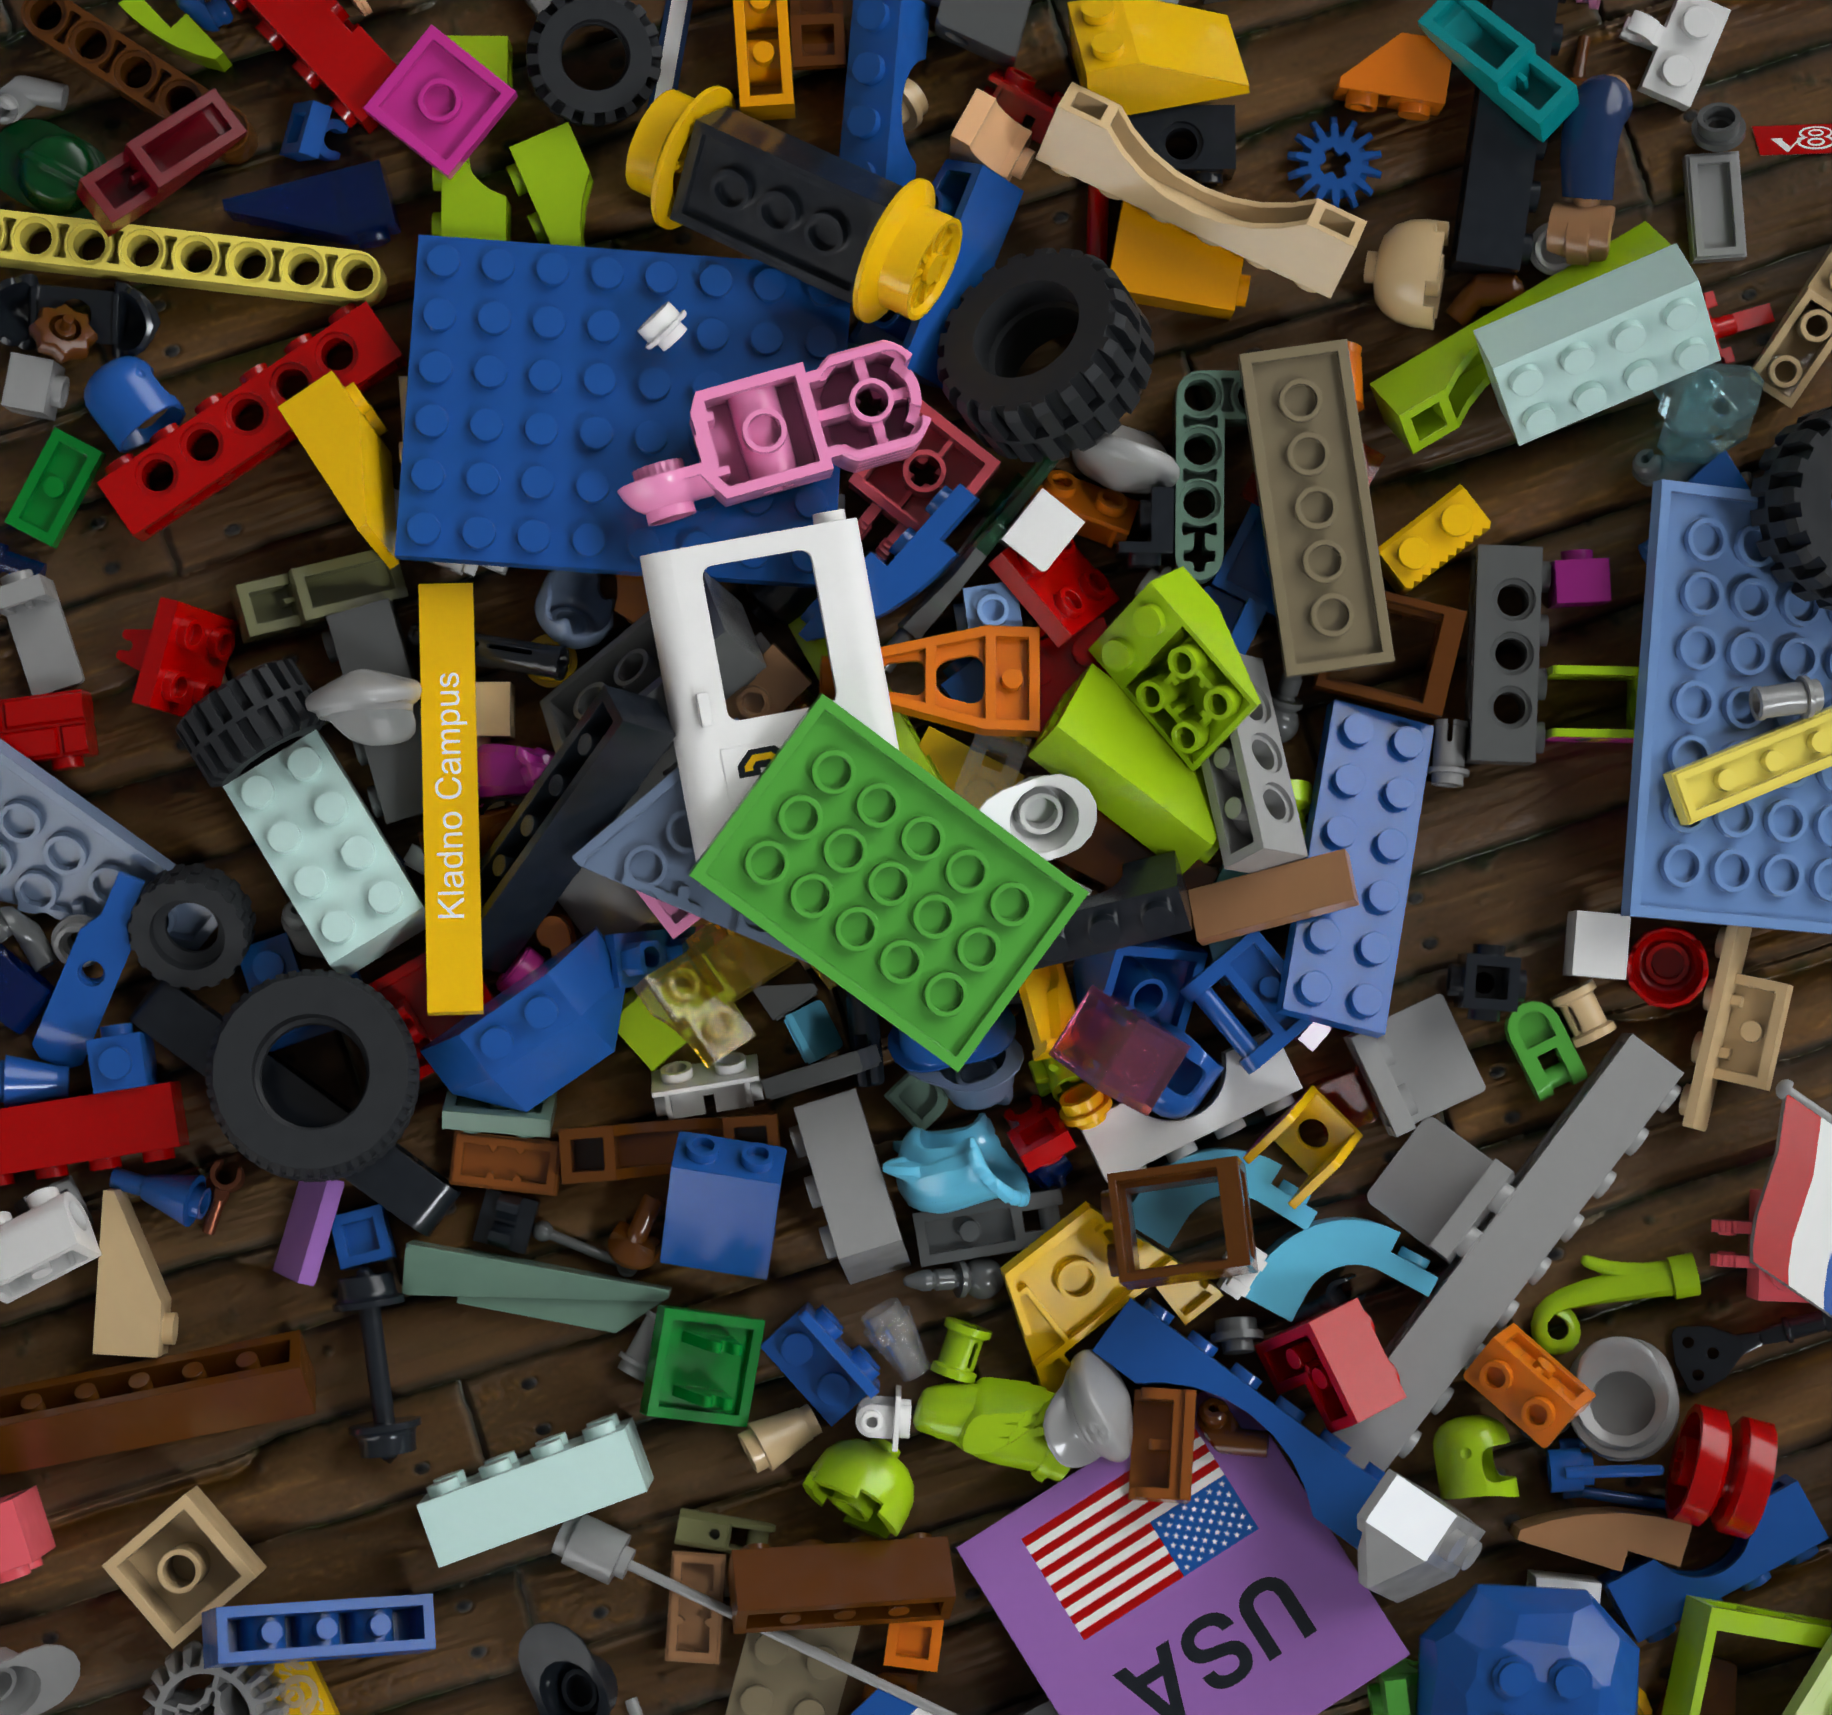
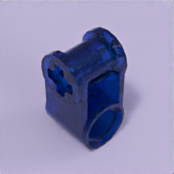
M0 943V1021L14 1032L22 1035L48 1006L55 987L40 973H35L32 967L23 963Z

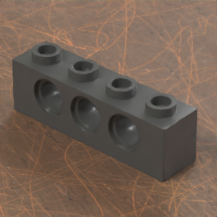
M1478 544L1470 550L1464 721L1469 722V728L1467 729L1465 763L1528 766L1536 763V754H1543L1545 723L1537 722L1538 700H1545L1547 670L1546 668H1539L1540 647H1546L1548 643L1549 617L1546 614H1541V593L1549 592L1551 564L1550 561H1543V547ZM1501 589H1512L1520 595L1522 610L1518 616H1508L1498 607L1497 597ZM1500 642H1509L1518 648L1521 659L1516 670H1507L1498 664L1495 651ZM1499 695L1511 697L1518 705L1519 714L1513 724H1505L1499 721L1494 714V702Z

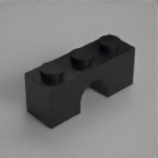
M1175 851L1122 864L1123 873L1120 881L1107 891L1086 896L1033 970L1192 931L1188 889Z

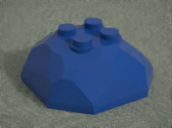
M1476 1583L1419 1635L1416 1715H1638L1640 1648L1586 1589Z

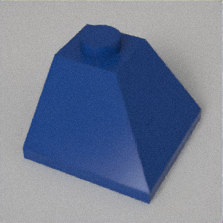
M1168 936L1075 959L1073 975L1084 1041L1091 1045L1143 1048L1160 1022L1172 1024L1185 1032L1194 1001L1189 1003L1179 990L1189 980L1204 970L1208 952L1203 948Z

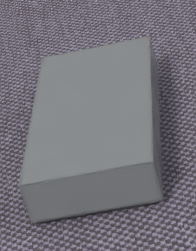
M1739 151L1685 155L1682 158L1690 264L1744 260L1747 257Z

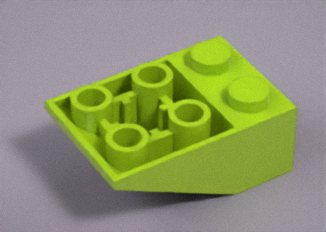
M1184 566L1150 581L1088 649L1192 771L1197 770L1261 704L1218 605Z

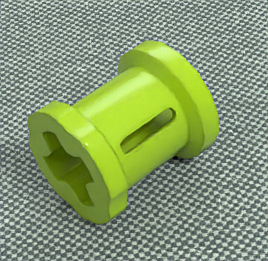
M946 1317L943 1325L948 1330L938 1360H933L930 1370L960 1382L974 1384L977 1377L974 1369L983 1342L990 1340L992 1332L984 1327L961 1319Z

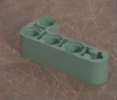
M1199 370L1191 372L1183 377L1179 383L1172 401V457L1180 468V477L1177 483L1172 486L1174 487V536L1171 564L1173 570L1184 566L1199 585L1205 584L1215 576L1222 566L1224 557L1225 427H1248L1245 408L1242 407L1238 399V393L1242 389L1240 371ZM1194 386L1205 388L1212 396V407L1205 411L1193 410L1185 402V390ZM1194 439L1203 440L1211 448V461L1203 465L1193 464L1185 456L1184 444ZM1198 492L1207 496L1212 506L1211 514L1201 519L1190 516L1184 509L1183 504L1186 495ZM1182 529L1194 533L1208 529L1212 530V535L1204 533L1200 541L1201 555L1211 559L1210 562L1205 563L1201 572L1194 571L1193 562L1184 561L1183 556L1189 555L1194 547V533L1183 535Z

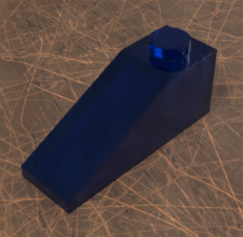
M379 159L222 200L224 210L233 221L346 245L359 244L361 249L385 245L391 241L390 235L402 232L388 176Z

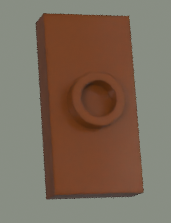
M455 1130L449 1184L549 1196L558 1195L561 1173L559 1141L536 1138L526 1139L517 1136L482 1132L468 1134Z

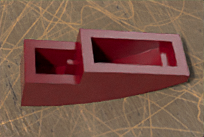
M213 88L126 143L122 153L80 178L76 194L107 236L110 237L196 177L245 137L247 130L217 90Z

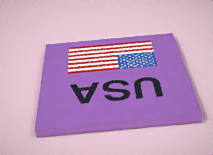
M1206 1391L1196 1395L1191 1501L1188 1504L1128 1500L1131 1451L1129 1457L1123 1462H1112L1101 1456L1096 1461L1079 1469L956 1547L1058 1715H1318L1410 1655L1369 1589L1358 1582L1357 1570L1332 1531L1313 1517L1304 1487L1270 1434L1267 1458L1221 1454L1213 1448L1198 1426L1197 1413L1201 1403L1211 1397H1217L1226 1402L1241 1428L1267 1431L1253 1416L1228 1400Z

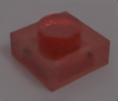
M1359 1066L1311 1082L1305 1089L1306 1091L1313 1084L1356 1128L1375 1122L1380 1115ZM1320 1122V1124H1321V1126H1322V1128H1323V1130H1324V1133H1325L1326 1137L1328 1138L1327 1128L1325 1127V1125H1324L1323 1123Z

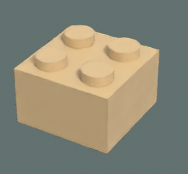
M198 1485L185 1493L102 1565L105 1571L172 1649L202 1625V1612L224 1606L267 1568Z

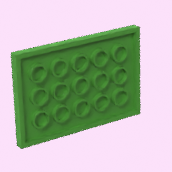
M823 693L818 695L688 873L690 877L957 1072L964 1066L1089 894L1087 890Z

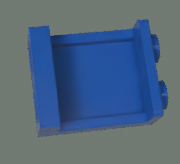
M685 1131L679 1132L671 1165L660 1263L767 1280L774 1245L776 1217L787 1150L784 1147L766 1145L759 1142L741 1141Z

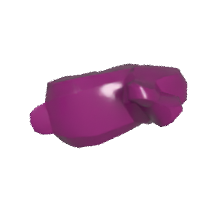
M483 744L477 748L479 799L495 800L526 796L556 753L538 747L533 749L505 744Z

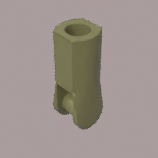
M681 1507L674 1544L731 1554V1550H740L744 1547L742 1545L730 1544L732 1526L748 1529L746 1545L753 1543L768 1544L769 1534L776 1531V1525L761 1520Z

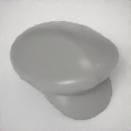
M1121 425L1110 436L1105 432L1095 439L1097 445L1084 452L1080 451L1079 448L1072 450L1074 465L1081 473L1092 481L1117 492L1147 495L1152 487L1174 486L1180 477L1178 464L1175 463L1173 457L1167 454L1160 441L1145 432Z
M357 669L312 692L305 699L307 711L314 712L320 720L330 721L343 735L356 743L369 746L393 745L403 743L411 739L415 734L416 720L413 713V705L421 697L422 687L417 680L371 669Z
M1613 1336L1600 1339L1580 1352L1574 1360L1570 1372L1596 1394V1397L1586 1409L1571 1421L1572 1427L1581 1442L1598 1456L1618 1462L1645 1459L1663 1448L1672 1437L1678 1423L1679 1395L1673 1370L1661 1351L1652 1344L1640 1339Z
M1084 1349L1073 1357L1071 1366L1066 1371L1062 1386L1052 1398L1045 1412L1043 1422L1045 1439L1050 1451L1060 1464L1069 1468H1080L1091 1464L1101 1456L1112 1462H1123L1129 1457L1131 1451L1133 1414L1128 1389L1117 1370L1094 1353L1092 1349Z

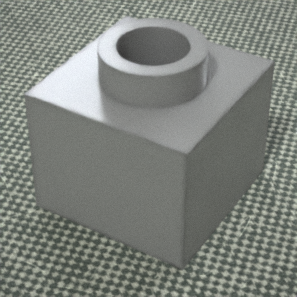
M11 352L1 405L12 413L55 421L57 409L65 407L69 395L70 381L69 377L64 376L65 368L51 359Z

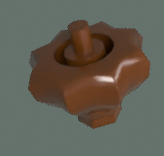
M67 304L56 308H40L37 320L29 326V333L36 341L38 352L44 354L48 359L61 364L70 360H85L88 357L90 347L98 340L97 333L90 326L88 315L74 311Z

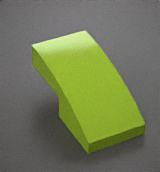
M122 0L118 3L126 15L142 31L173 53L193 63L226 72L232 66L224 52L187 13L170 28L145 0Z

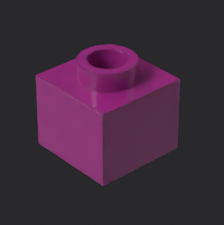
M1578 549L1560 552L1561 560H1555L1550 563L1551 583L1547 593L1548 609L1603 606L1611 601L1609 558H1593V550Z

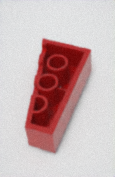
M228 0L239 13L248 7L259 18L261 22L255 26V29L275 51L285 46L298 59L292 65V68L313 90L321 84L334 97L328 105L333 107L334 113L350 129L358 122L370 134L380 125L363 108L397 65L358 23L353 25L349 21V14L337 0Z

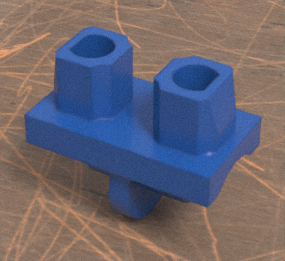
M695 926L689 927L675 939L669 935L666 929L605 935V943L612 961L611 974L614 989L701 980L700 969H704L708 965L706 942L703 936H696Z

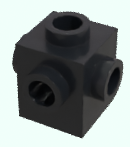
M1473 944L1472 953L1458 954L1457 964H1449L1446 994L1447 996H1454L1453 1007L1468 1008L1467 1019L1500 1022L1501 1011L1517 1012L1518 1002H1524L1527 989V972L1521 969L1522 958L1505 956L1506 946ZM1481 972L1486 973L1491 979V987L1485 993H1479L1475 989L1476 975Z

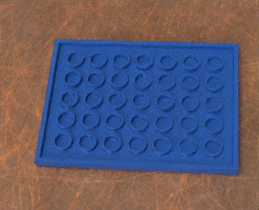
M418 235L395 558L399 560L643 576L639 556L814 525L813 514L838 510L840 468L834 464L831 478L724 507L714 496L694 501L695 514L657 526H649L646 515L630 508L620 498L617 491L621 487L634 482L632 472L646 465L672 458H682L685 467L700 463L689 424L690 410L696 391L803 362L805 371L809 372L818 369L828 355L847 350L850 303L754 259ZM668 301L679 312L685 310L687 315L681 322L687 328V331L666 351H663L658 345L648 350L645 347L647 341L637 332L641 325ZM793 551L714 565L704 570L717 582L816 588L811 558L804 551Z

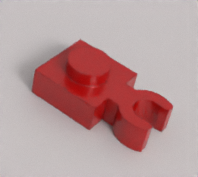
M1038 1095L1029 1097L1032 1107L1027 1112L1017 1115L1014 1114L1011 1108L1004 1112V1117L1011 1128L1006 1134L1028 1173L1040 1167L1056 1163L1065 1153L1076 1148L1071 1135L1055 1108L1046 1109Z

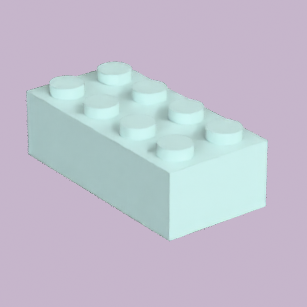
M1677 243L1473 330L1499 408L1519 446L1721 360L1699 279Z
M317 730L312 731L223 786L326 961L337 973L352 975L426 929L425 902L332 748Z
M613 1413L587 1423V1428L581 1430L583 1435L568 1440L566 1432H561L537 1441L535 1443L536 1446L530 1449L531 1454L521 1458H517L515 1450L484 1461L485 1465L478 1468L479 1473L466 1477L464 1469H460L434 1479V1484L426 1487L428 1493L416 1506L438 1568L647 1492L654 1476L633 1417L619 1421L617 1413Z

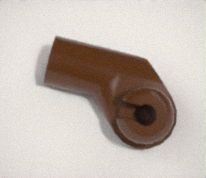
M1211 1397L1201 1403L1197 1413L1198 1426L1217 1452L1221 1454L1267 1458L1269 1431L1241 1428L1226 1402L1220 1398Z

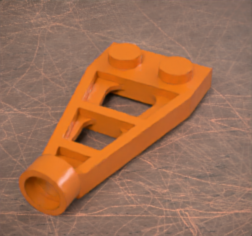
M984 625L881 647L884 667L888 664L919 662L924 667V691L921 694L910 695L889 691L893 712L982 736L1038 737L1040 732V627ZM821 655L819 694L823 693L833 700L835 688L829 656ZM965 657L978 659L983 664L982 699L976 703H966L947 698L941 694L936 686V671L940 665L950 660Z

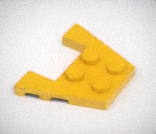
M1086 1201L1000 1268L1039 1386L1046 1387L1047 1391L1056 1393L1062 1386L1066 1371L1071 1366V1362L1065 1356V1353L1121 1310L1130 1298L1135 1299L1147 1289L1128 1290L1119 1283V1276H1111L1107 1259V1245L1115 1243L1113 1222L1106 1223L1103 1212ZM1136 1234L1140 1269L1183 1264ZM1209 1280L1156 1286L1157 1290L1185 1326L1224 1296L1216 1285Z

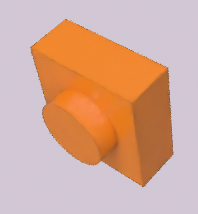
M944 1620L889 1623L883 1665L937 1672Z

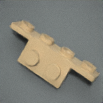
M1722 926L1716 938L1715 956L1720 958L1715 979L1708 981L1704 991L1703 1009L1707 1010L1708 1013L1703 1032H1697L1692 1044L1691 1061L1696 1063L1692 1083H1687L1684 1086L1679 1102V1113L1684 1116V1127L1706 1131L1718 1080L1766 1091L1771 1089L1794 986L1742 974L1752 932L1750 927Z

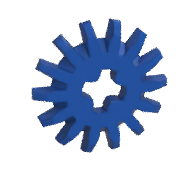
M1336 116L1329 118V131L1327 132L1323 131L1316 120L1311 122L1309 126L1315 137L1310 139L1298 133L1294 140L1304 147L1303 151H1288L1287 159L1299 162L1300 167L1287 172L1288 180L1302 177L1304 184L1295 192L1296 195L1301 198L1308 191H1312L1316 194L1314 199H1330L1331 204L1338 208L1340 199L1343 198L1347 199L1352 209L1359 207L1355 192L1360 190L1368 197H1371L1374 190L1365 180L1367 176L1380 179L1382 171L1369 166V161L1382 158L1381 150L1365 151L1363 147L1373 139V135L1368 132L1358 140L1352 135L1358 124L1354 120H1350L1345 132H1340ZM1333 150L1336 156L1345 154L1348 157L1349 162L1343 167L1345 176L1337 179L1333 172L1324 174L1321 171L1320 166L1326 162V151Z

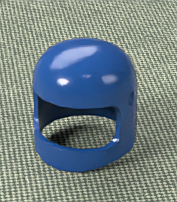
M122 356L107 362L89 378L84 388L86 409L118 451L122 453L149 443L150 438L156 432L169 424L177 423L179 426L186 415L185 409L174 395L168 393L154 377L153 368L146 361L133 356ZM168 408L151 426L145 429L138 428L149 418Z
M1160 1022L1130 1066L1127 1077L1128 1085L1136 1099L1150 1111L1165 1118L1180 1119L1191 1114L1199 1106L1225 1067L1203 1050L1188 1034L1172 1024Z

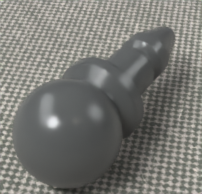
M1284 673L1281 675L1277 688L1278 691H1270L1282 743L1288 742L1296 735L1299 728L1297 711L1301 710L1304 704L1301 699L1296 697L1302 684V677L1285 678Z
M984 1256L973 1258L967 1263L963 1260L953 1262L952 1269H934L933 1271L925 1269L905 1276L903 1284L920 1291L953 1289V1293L957 1298H964L969 1294L977 1299H989L1001 1290L1004 1279L1000 1270V1264L994 1259Z

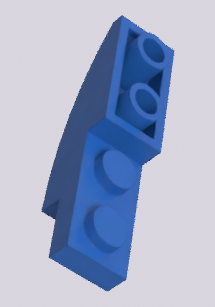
M959 483L954 490H951L946 485L936 494L925 508V511L931 515L930 518L917 532L912 527L907 528L890 547L889 552L895 557L889 564L875 552L870 551L865 557L876 620L893 612L917 596L939 578L960 556L945 540L980 501L965 485ZM817 597L800 618L806 625L798 634L805 641H816L825 638Z

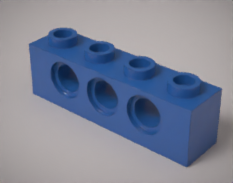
M433 1593L215 1607L201 1613L204 1669L419 1654L436 1649Z

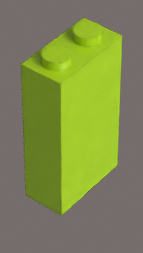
M1092 663L1063 693L1028 756L1052 775L1063 774L1078 779L1089 788L1100 812L1156 855L1175 851L1182 874L1198 859L1203 863H1207L1220 847L1202 766L1192 771L1119 685Z

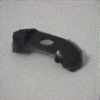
M21 274L0 282V341L7 346H18L24 350L34 349L36 341L29 333V326L37 320L39 309L42 307L56 308L70 299L82 300L89 306L91 310L90 326L98 336V340L95 343L112 345V356L114 358L137 356L143 352L154 339L161 324L154 305L141 291L126 283L115 282L114 290L39 284L38 277L35 274Z

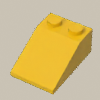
M1077 0L1067 2L1071 52L1080 85L1120 104L1127 115L1250 93L1248 79L1228 15L1158 0Z
M330 371L279 405L278 409L356 529L391 570L399 564V559L395 558L397 525L392 456L380 437L388 429L356 384L352 382L344 387L334 372Z

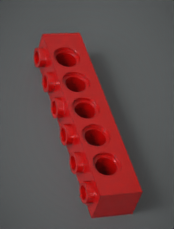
M365 301L358 307L355 303L343 306L329 317L328 322L331 324L315 336H312L311 333H305L291 341L283 350L286 354L284 357L269 367L266 363H261L245 372L239 378L241 386L224 397L221 393H216L203 400L194 409L197 414L195 417L180 427L177 423H172L160 429L150 438L149 441L152 445L134 457L132 453H127L110 463L105 468L107 476L96 483L132 536L145 542L297 439V436L278 409L279 405L287 401L283 395V387L289 378L297 375L305 376L308 379L309 386L330 371H333L344 387L354 382L361 393L364 394L409 364L370 305ZM338 346L351 347L353 349V359L350 365L342 370L329 369L327 364L329 353ZM248 406H261L264 413L262 423L254 430H241L239 427L241 412ZM207 435L216 436L219 442L216 455L207 461H198L194 454L197 441ZM170 465L174 472L171 485L163 491H153L150 486L152 472L159 466Z

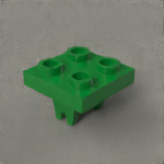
M658 1305L639 1412L650 1417L747 1427L765 1320L753 1316Z

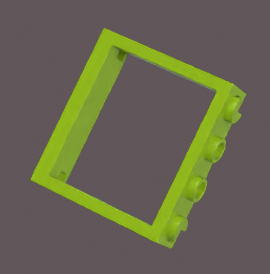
M1686 1595L1662 1715H1700L1717 1631L1823 1648L1832 1634V1620Z

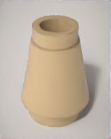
M805 1404L800 1408H794L747 1423L748 1429L738 1434V1438L757 1473L767 1468L773 1472L809 1443L813 1437L822 1433V1429L810 1406Z

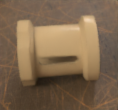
M1593 979L1574 985L1549 999L1553 1007L1560 1008L1573 1035L1571 1041L1576 1048L1591 1043L1617 1028L1614 1021L1607 1020L1593 992L1597 987Z

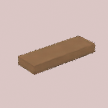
M1346 849L1188 890L1196 939L1202 946L1359 905L1350 856Z

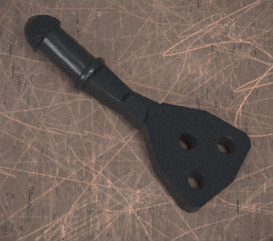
M1821 1310L1788 1319L1787 1317H1782L1781 1322L1756 1332L1733 1334L1709 1325L1677 1326L1672 1331L1675 1364L1688 1389L1693 1393H1700L1726 1378L1744 1354L1762 1345L1783 1341L1793 1343L1794 1339L1826 1330L1830 1332L1832 1331V1318ZM1691 1337L1694 1340L1693 1345L1685 1347L1682 1343L1683 1338ZM1711 1347H1715L1719 1351L1718 1356L1715 1358H1710L1707 1355V1351ZM1696 1369L1704 1372V1377L1700 1380L1693 1378L1692 1374Z

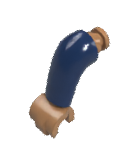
M1615 74L1595 75L1585 80L1577 88L1579 105L1563 122L1560 148L1562 197L1574 198V202H1555L1553 204L1548 221L1546 243L1547 251L1566 258L1567 264L1588 266L1591 261H1605L1608 256L1616 207L1600 205V200H1613L1618 144L1623 126L1631 116L1633 108L1629 84L1624 78Z

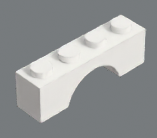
M1266 1030L1253 1036V1038L1259 1044L1270 1033ZM1233 1047L1222 1051L1221 1060L1225 1069L1221 1073L1215 1093L1201 1109L1184 1118L1158 1119L1142 1113L1126 1099L1113 1104L1106 1113V1119L1101 1124L1091 1129L1080 1130L1104 1180L1108 1183L1107 1174L1146 1169V1164L1164 1155L1168 1162L1172 1163L1198 1150L1195 1140L1214 1132L1217 1139L1224 1138L1246 1127L1247 1125L1243 1117L1261 1108L1265 1115L1268 1116L1292 1105L1295 1102L1292 1093L1303 1087L1284 1048L1250 1075L1239 1064L1238 1061L1241 1059V1056Z

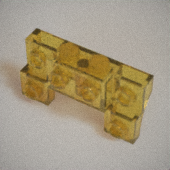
M713 923L702 927L685 940L689 946L685 953L644 977L633 988L650 1014L675 1030L691 1046L707 1068L740 1046L747 1044L756 1036L734 1002L799 961L797 958L724 927L717 930ZM810 965L829 990L838 985Z

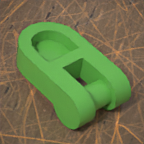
M1527 1001L1518 1004L1517 1012H1509L1505 1019L1504 1027L1506 1038L1538 1102L1553 1096V1089L1567 1082L1575 1085L1588 1078L1586 1069L1570 1037L1552 1007L1543 1002ZM1554 1049L1559 1063L1543 1070L1537 1057Z

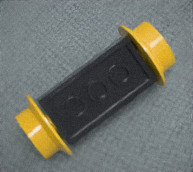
M719 85L705 89L695 98L676 89L663 92L655 99L642 117L628 151L626 161L627 184L631 189L651 198V213L657 225L668 230L684 225L853 305L856 318L864 323L877 321L888 310L913 321L922 318L933 307L943 292L959 255L962 242V224L959 219L935 208V190L930 181L924 178H916L903 187L737 111L733 94L727 88Z

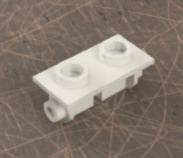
M730 1052L716 1057L714 1061L691 1064L687 1061H675L664 1065L660 1070L651 1071L652 1098H654L657 1117L667 1115L669 1120L706 1114L704 1096L714 1094L717 1112L754 1107V1101L764 1100L761 1078H759L757 1054L745 1056L743 1053Z
M896 1385L895 1397L875 1395L871 1399L867 1396L859 1402L856 1410V1427L858 1431L869 1438L892 1439V1452H898L899 1438H910L912 1405L910 1399H901V1385Z

